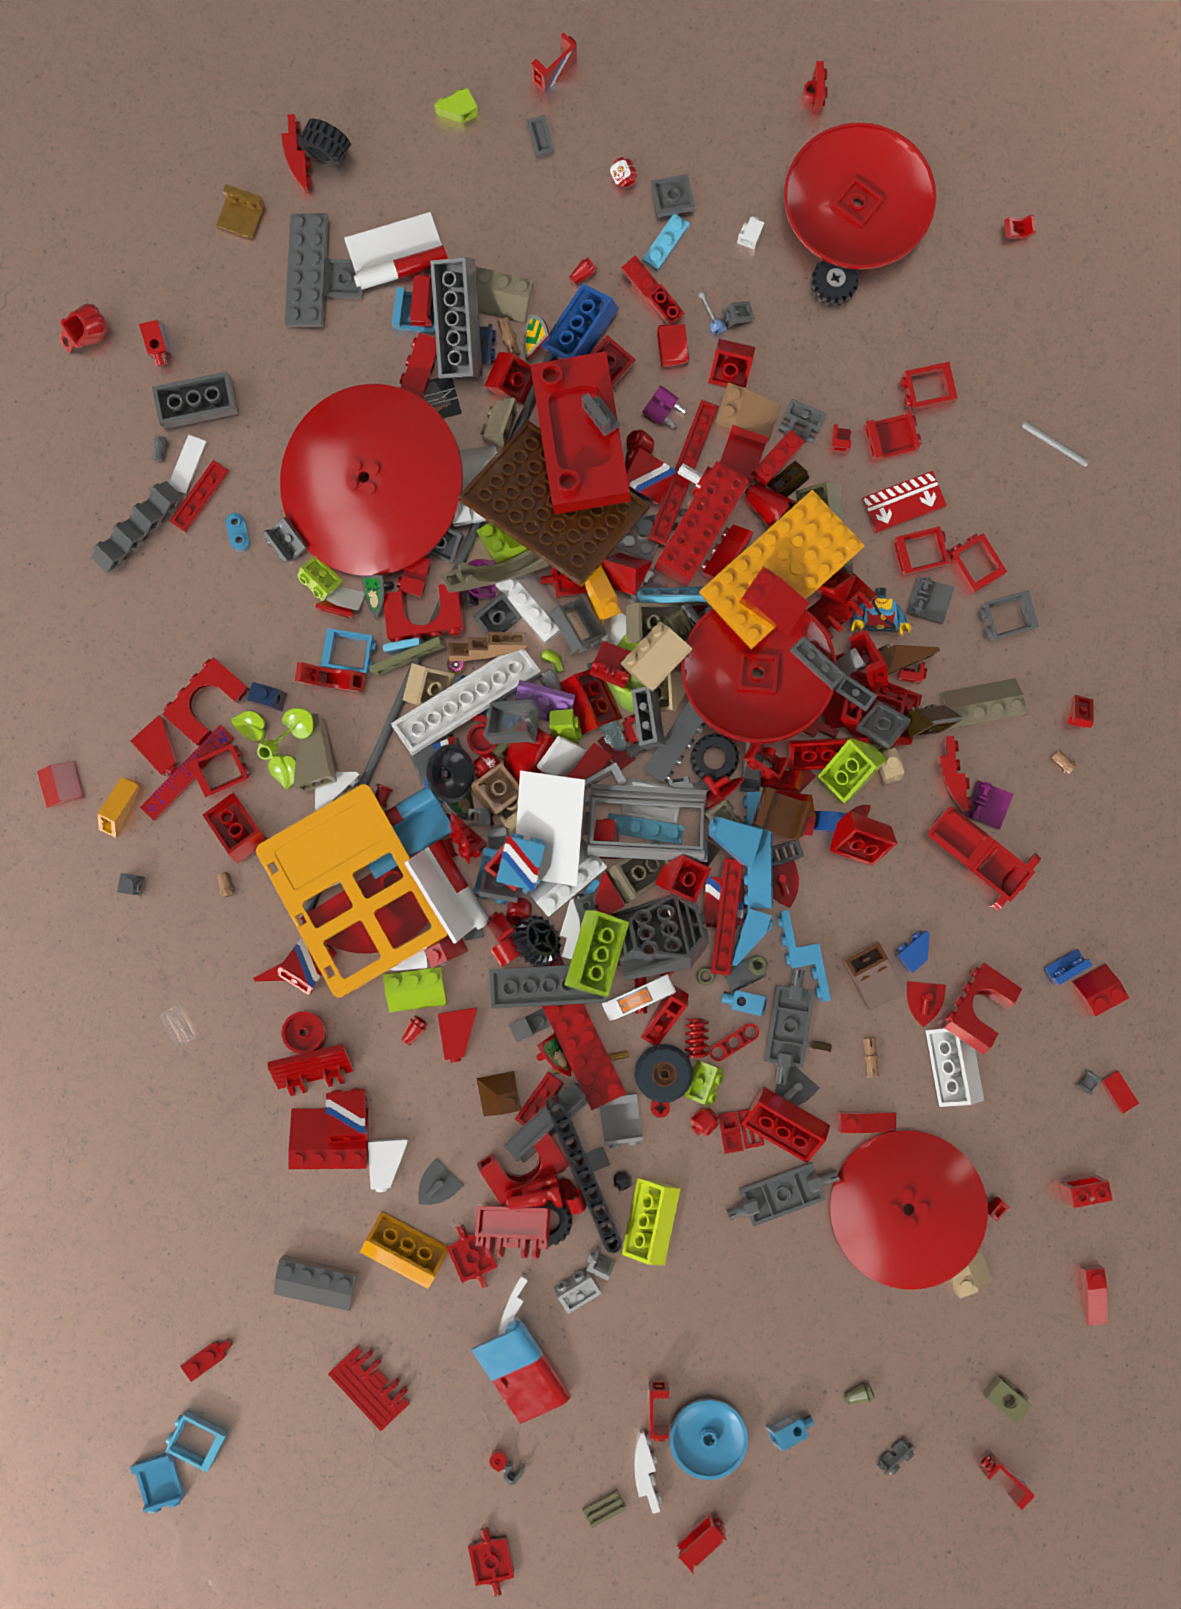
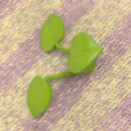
M303 708L288 710L282 718L283 724L288 729L275 741L269 739L265 742L266 732L263 730L265 721L259 713L248 710L230 719L231 722L245 738L251 741H259L261 739L257 749L259 757L264 760L270 759L268 768L271 775L285 789H288L294 783L296 759L291 755L282 756L281 753L275 754L278 750L277 743L290 731L297 738H307L312 733L314 727L312 714Z

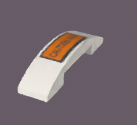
M666 974L608 1002H604L602 1006L609 1021H612L671 995L676 990L669 975Z

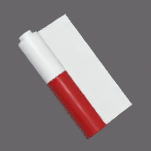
M431 212L344 238L356 272L354 276L356 286H360L362 290L431 269L430 261L448 259L445 248L441 245Z
M441 839L405 862V865L453 943H456L473 928L476 927L479 930L487 925L486 920L489 919Z

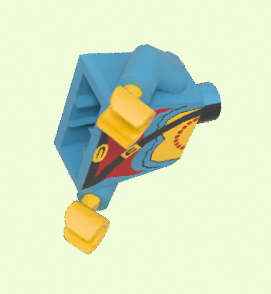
M875 588V593L878 597L872 601L873 608L868 609L863 603L859 605L864 615L860 617L854 612L851 631L854 628H858L860 632L866 630L896 633L899 628L900 636H902L903 631H907L908 635L911 633V625L907 623L906 616L901 607L896 604L895 599H886V588Z

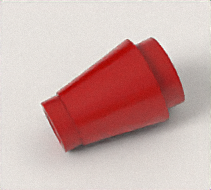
M587 257L585 260H581L569 277L577 285L595 274L594 271L597 270V267Z
M418 1016L410 1018L401 1040L407 1045H411L426 1030V1021Z

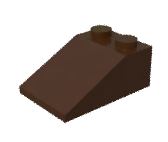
M887 644L878 648L887 665L888 675L930 658L940 651L939 647L894 645L890 647Z

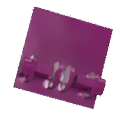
M977 780L971 796L972 808H968V813L964 815L1000 830L1014 794L994 787L989 782Z

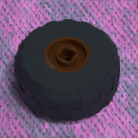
M658 1044L648 1048L639 1057L635 1067V1079L641 1092L649 1099L661 1103L673 1102L681 1098L688 1091L693 1079V1068L689 1058L681 1049L669 1044Z

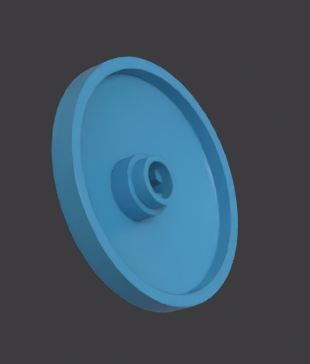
M710 1398L693 1401L680 1410L671 1425L669 1439L672 1455L680 1468L695 1478L703 1480L723 1478L736 1470L746 1455L748 1433L745 1423L737 1410L726 1402Z

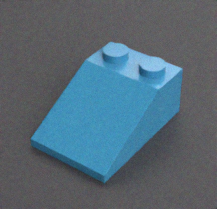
M752 909L745 910L742 926L740 927L732 955V965L737 966L766 935V932L771 930L773 924L771 915Z

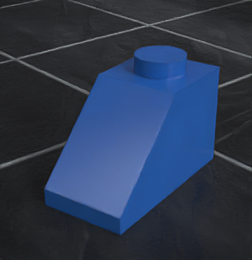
M815 811L814 830L835 832L837 822L847 813Z

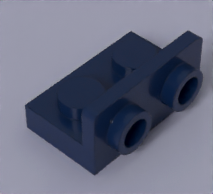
M488 324V327L479 326L482 366H491L492 360H495V349L492 348V342H496V330H493L492 324Z

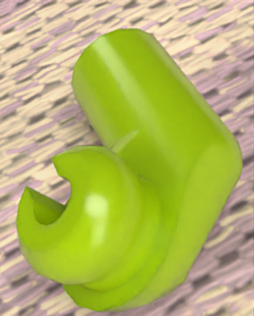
M546 649L541 653L542 660L552 662L557 673L565 671L560 654L551 649Z

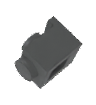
M121 873L117 892L141 896L145 877Z

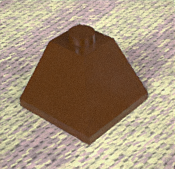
M514 1071L476 1078L484 1117L521 1111V1102Z

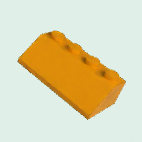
M382 1211L360 1250V1253L429 1289L448 1252L446 1245Z

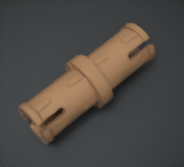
M503 318L505 326L502 319H499L497 323L502 332V341L505 342L508 353H513L514 349L516 356L520 355L521 352L516 342L517 336L512 330L509 318Z
M876 1037L863 1038L867 1077L880 1076Z

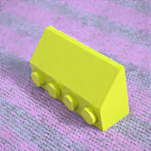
M637 1178L622 1255L648 1265H665L681 1188Z

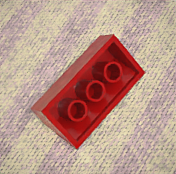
M868 737L788 740L787 757L790 759L788 763L789 770L824 769L850 738L867 744L869 739Z
M763 1087L755 1097L741 1122L742 1126L806 1163L810 1161L826 1142L831 1126L766 1087Z

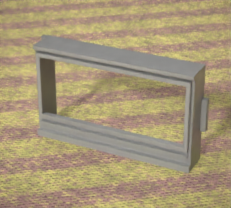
M591 784L590 811L585 814L584 834H588L587 856L674 860L682 854L697 862H707L708 839H705V820H708L705 812L709 809L706 802V790ZM595 802L701 808L700 846L593 841Z

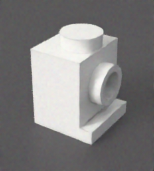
M751 216L748 223L744 222L737 243L755 249L762 233L764 222L758 217Z

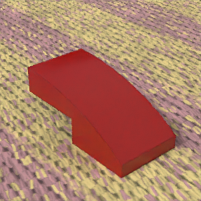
M801 770L784 771L780 779L767 780L762 777L760 785L778 790L800 791L804 773Z
M737 1111L718 1114L724 1155L743 1152Z

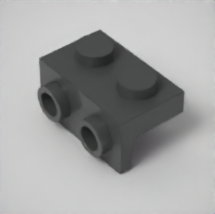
M287 517L281 518L271 529L263 532L267 543L275 549L279 559L285 563L294 561L309 547Z

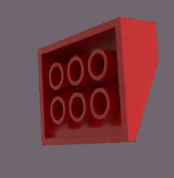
M292 1108L288 1170L367 1169L369 1167V1108H365L368 1140L329 1144L326 1137V1108Z

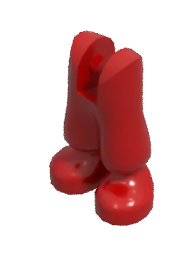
M557 1173L549 1175L546 1179L538 1178L524 1185L505 1190V1195L508 1199V1209L540 1207L546 1205L548 1200H551L558 1208L563 1207Z

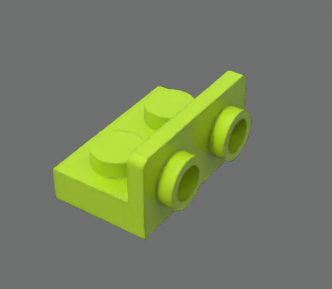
M316 556L302 565L297 574L300 582L311 589L314 596L322 601L326 600L328 595L343 582L329 566L319 561Z
M698 1060L693 1071L691 1085L684 1097L711 1106L716 1101L718 1087L724 1080V1069Z

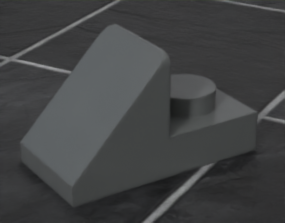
M543 1008L509 1024L516 1042L551 1026Z

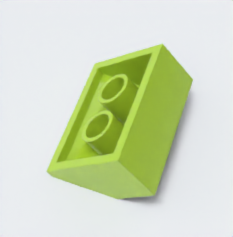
M850 738L818 777L845 804L860 792L888 759L875 746Z
M442 967L383 975L389 1012L447 1005Z

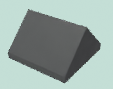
M450 527L439 544L429 554L453 564L464 541L463 533Z
M500 592L473 615L474 621L486 635L488 632H506L522 618L503 592Z

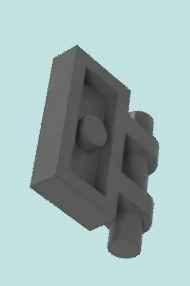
M791 399L784 418L790 420L789 425L781 422L779 429L784 431L785 434L792 429L805 443L807 441L813 444L816 437L810 435V431L819 432L827 413ZM795 423L805 426V431L794 428Z

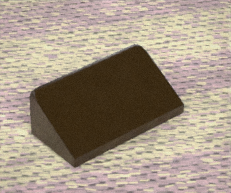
M795 460L772 479L767 486L770 490L789 497L810 477L807 470Z

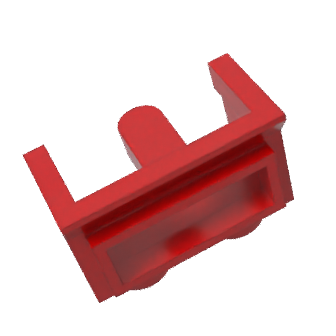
M751 743L743 757V760L747 762V767L753 770L758 769L762 772L761 776L767 780L780 779L790 761L788 757H778L775 754L776 750L774 748L764 747L758 743ZM758 753L773 764L772 768H768L755 759V754Z

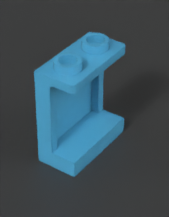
M397 287L392 317L393 329L436 335L433 300L430 320L432 327L411 326L412 292L405 291L404 287Z
M165 1452L134 1462L130 1467L132 1475L136 1474L144 1502V1513L150 1511V1514L162 1510V1507L169 1506V1508L178 1506L184 1498L185 1494L172 1454Z

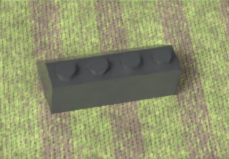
M283 1255L279 1259L274 1294L350 1311L358 1272Z

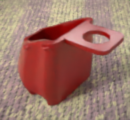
M84 304L75 311H72L66 319H61L60 325L63 330L59 339L68 353L72 352L74 346L81 348L98 343L105 339L104 334L107 332L105 318L100 314L99 309L95 305ZM64 336L68 339L69 346L65 343Z

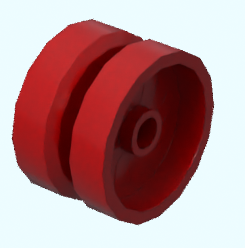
M300 1011L293 1013L285 1020L282 1025L281 1036L283 1043L289 1050L294 1053L303 1054L323 1048L327 1041L328 1030L326 1023L321 1017L311 1012ZM303 1029L307 1031L306 1036H302V1034L304 1033Z

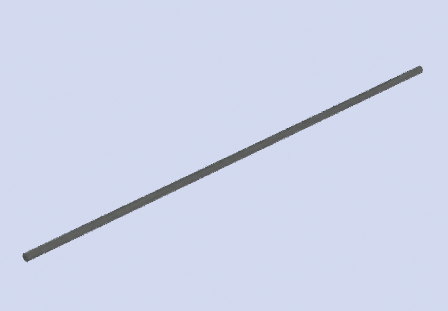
M547 351L543 362L553 361L555 357ZM534 384L530 389L509 440L529 418L536 402ZM483 522L471 525L452 570L457 569L460 563L466 562L478 535L476 530L481 528ZM440 598L434 609V612L431 616L429 623H431L439 614ZM431 636L423 637L425 642L432 639ZM424 657L412 661L411 665L412 663L421 665ZM411 665L358 786L362 784L369 785L393 730L391 723L397 720L404 705L403 696ZM321 893L307 901L305 905L307 913L315 909Z

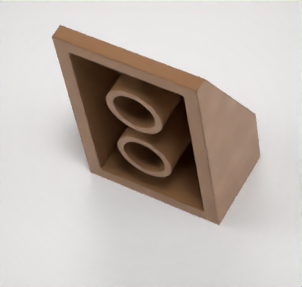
M728 383L715 424L729 429L734 425L768 437L767 441H769L781 405L747 388Z

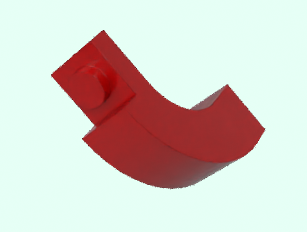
M297 662L295 681L326 689L363 692L366 674L353 670L331 669Z

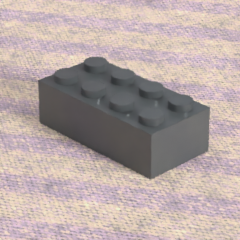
M227 371L152 387L159 424L163 429L238 414L232 379Z

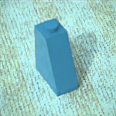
M714 816L713 820L709 823V836L740 864L752 868L763 830Z

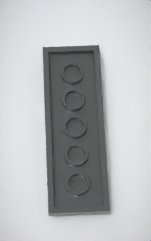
M327 213L290 214L285 309L286 327H323L329 221Z
M570 965L489 970L491 1009L608 1002V997L565 986Z

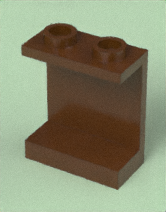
M769 787L763 788L751 825L793 840L800 839L806 829V826H804L805 820L811 814V802H802L774 792L775 789Z

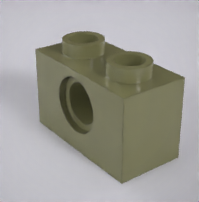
M997 1376L983 1395L1015 1423H1018L1032 1406L1027 1401L1029 1397L1021 1390L1016 1392L1012 1388L1014 1384L1004 1377L1002 1380ZM1006 1395H1013L1010 1402H1004Z

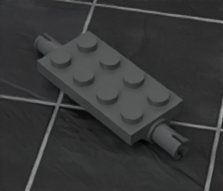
M793 968L791 985L789 987L776 985L764 1060L765 1062L777 1064L776 1084H781L782 1080L783 1085H788L789 1069L792 1067L803 1068L815 996V991L805 990L803 987L806 970L800 969L799 971V969Z
M811 1162L740 1188L743 1204L726 1210L730 1221L747 1215V1217H750L754 1227L826 1200L823 1193L824 1186L839 1182L840 1179L836 1169L822 1175L817 1174Z

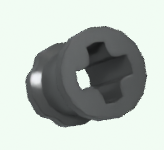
M1088 1070L1086 1077L1077 1086L1091 1096L1093 1089L1098 1082H1102V1079Z

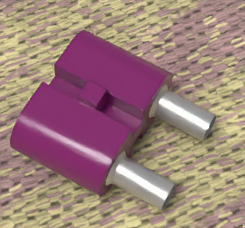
M660 385L642 413L659 425L664 423L674 430L677 424L667 418L669 412L674 407L685 414L687 408L678 402L679 398Z

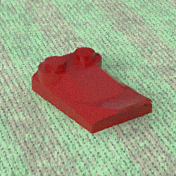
M606 335L591 354L606 351L613 388L623 375L631 369L636 359L610 336Z

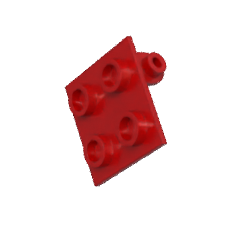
M603 640L589 675L624 689L630 674L620 663L631 651Z
M452 813L451 822L449 823L451 840L459 846L458 851L461 858H465L467 863L470 864V858L479 857L481 850L468 826L464 825V823L458 824Z

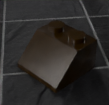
M936 704L928 705L925 708H921V706L913 707L908 714L904 715L911 719V723L907 727L910 738L941 733L963 720L962 716L945 705L936 706Z

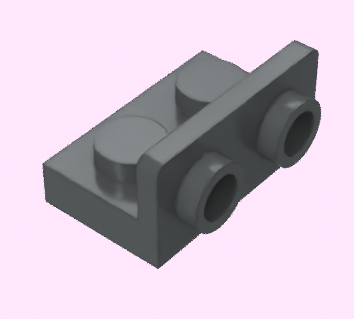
M587 393L581 397L583 409L604 436L620 427L619 421L599 396L591 398Z

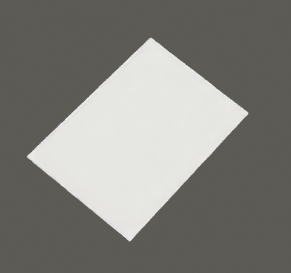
M520 771L516 834L524 835L523 839L531 841V837L543 840L542 844L546 845L537 880L577 886L585 780Z

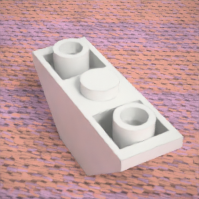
M335 772L337 782L315 789V811L346 794L345 792L350 787L353 789L360 782L359 778L361 775L357 772Z

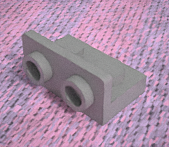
M587 1268L577 1271L571 1277L554 1286L556 1296L568 1314L602 1294L590 1273L586 1271Z

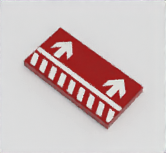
M933 471L862 497L875 534L947 506Z

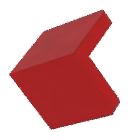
M838 424L833 425L830 451H850L852 440H850V429L838 428Z

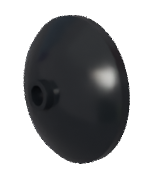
M448 744L438 747L431 754L427 763L426 777L432 793L438 799L447 803H455L463 800L470 793L471 785L475 779V771L468 753L457 745Z

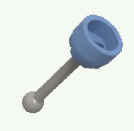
M700 291L699 297L703 300L712 318L710 324L713 335L720 334L727 327L722 319L715 317L706 299V293Z

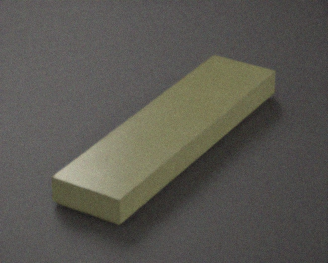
M436 637L369 667L372 673L380 676L446 647V644L442 638Z

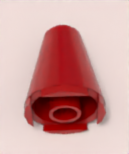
M757 483L749 485L745 490V499L768 528L797 504L796 501Z

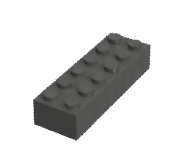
M461 257L430 261L439 379L483 376L475 259Z

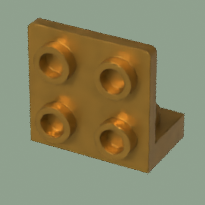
M225 184L223 192L226 200L219 216L217 227L252 239L265 203L259 195Z

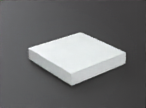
M558 735L538 763L537 768L550 775L568 777L587 750L585 747Z

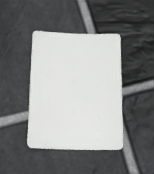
M339 586L328 595L326 600L341 607L359 610L365 594L361 591Z
M621 613L606 619L602 626L607 635L601 638V640L617 646L626 634V616Z

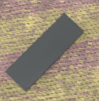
M805 636L790 649V652L831 690L846 677V674Z

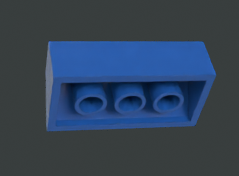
M582 283L550 331V336L541 346L558 360L589 354L619 310L614 299Z

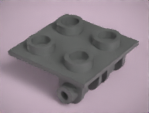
M917 576L907 613L943 624L954 587L931 581L932 578L925 576L921 578Z

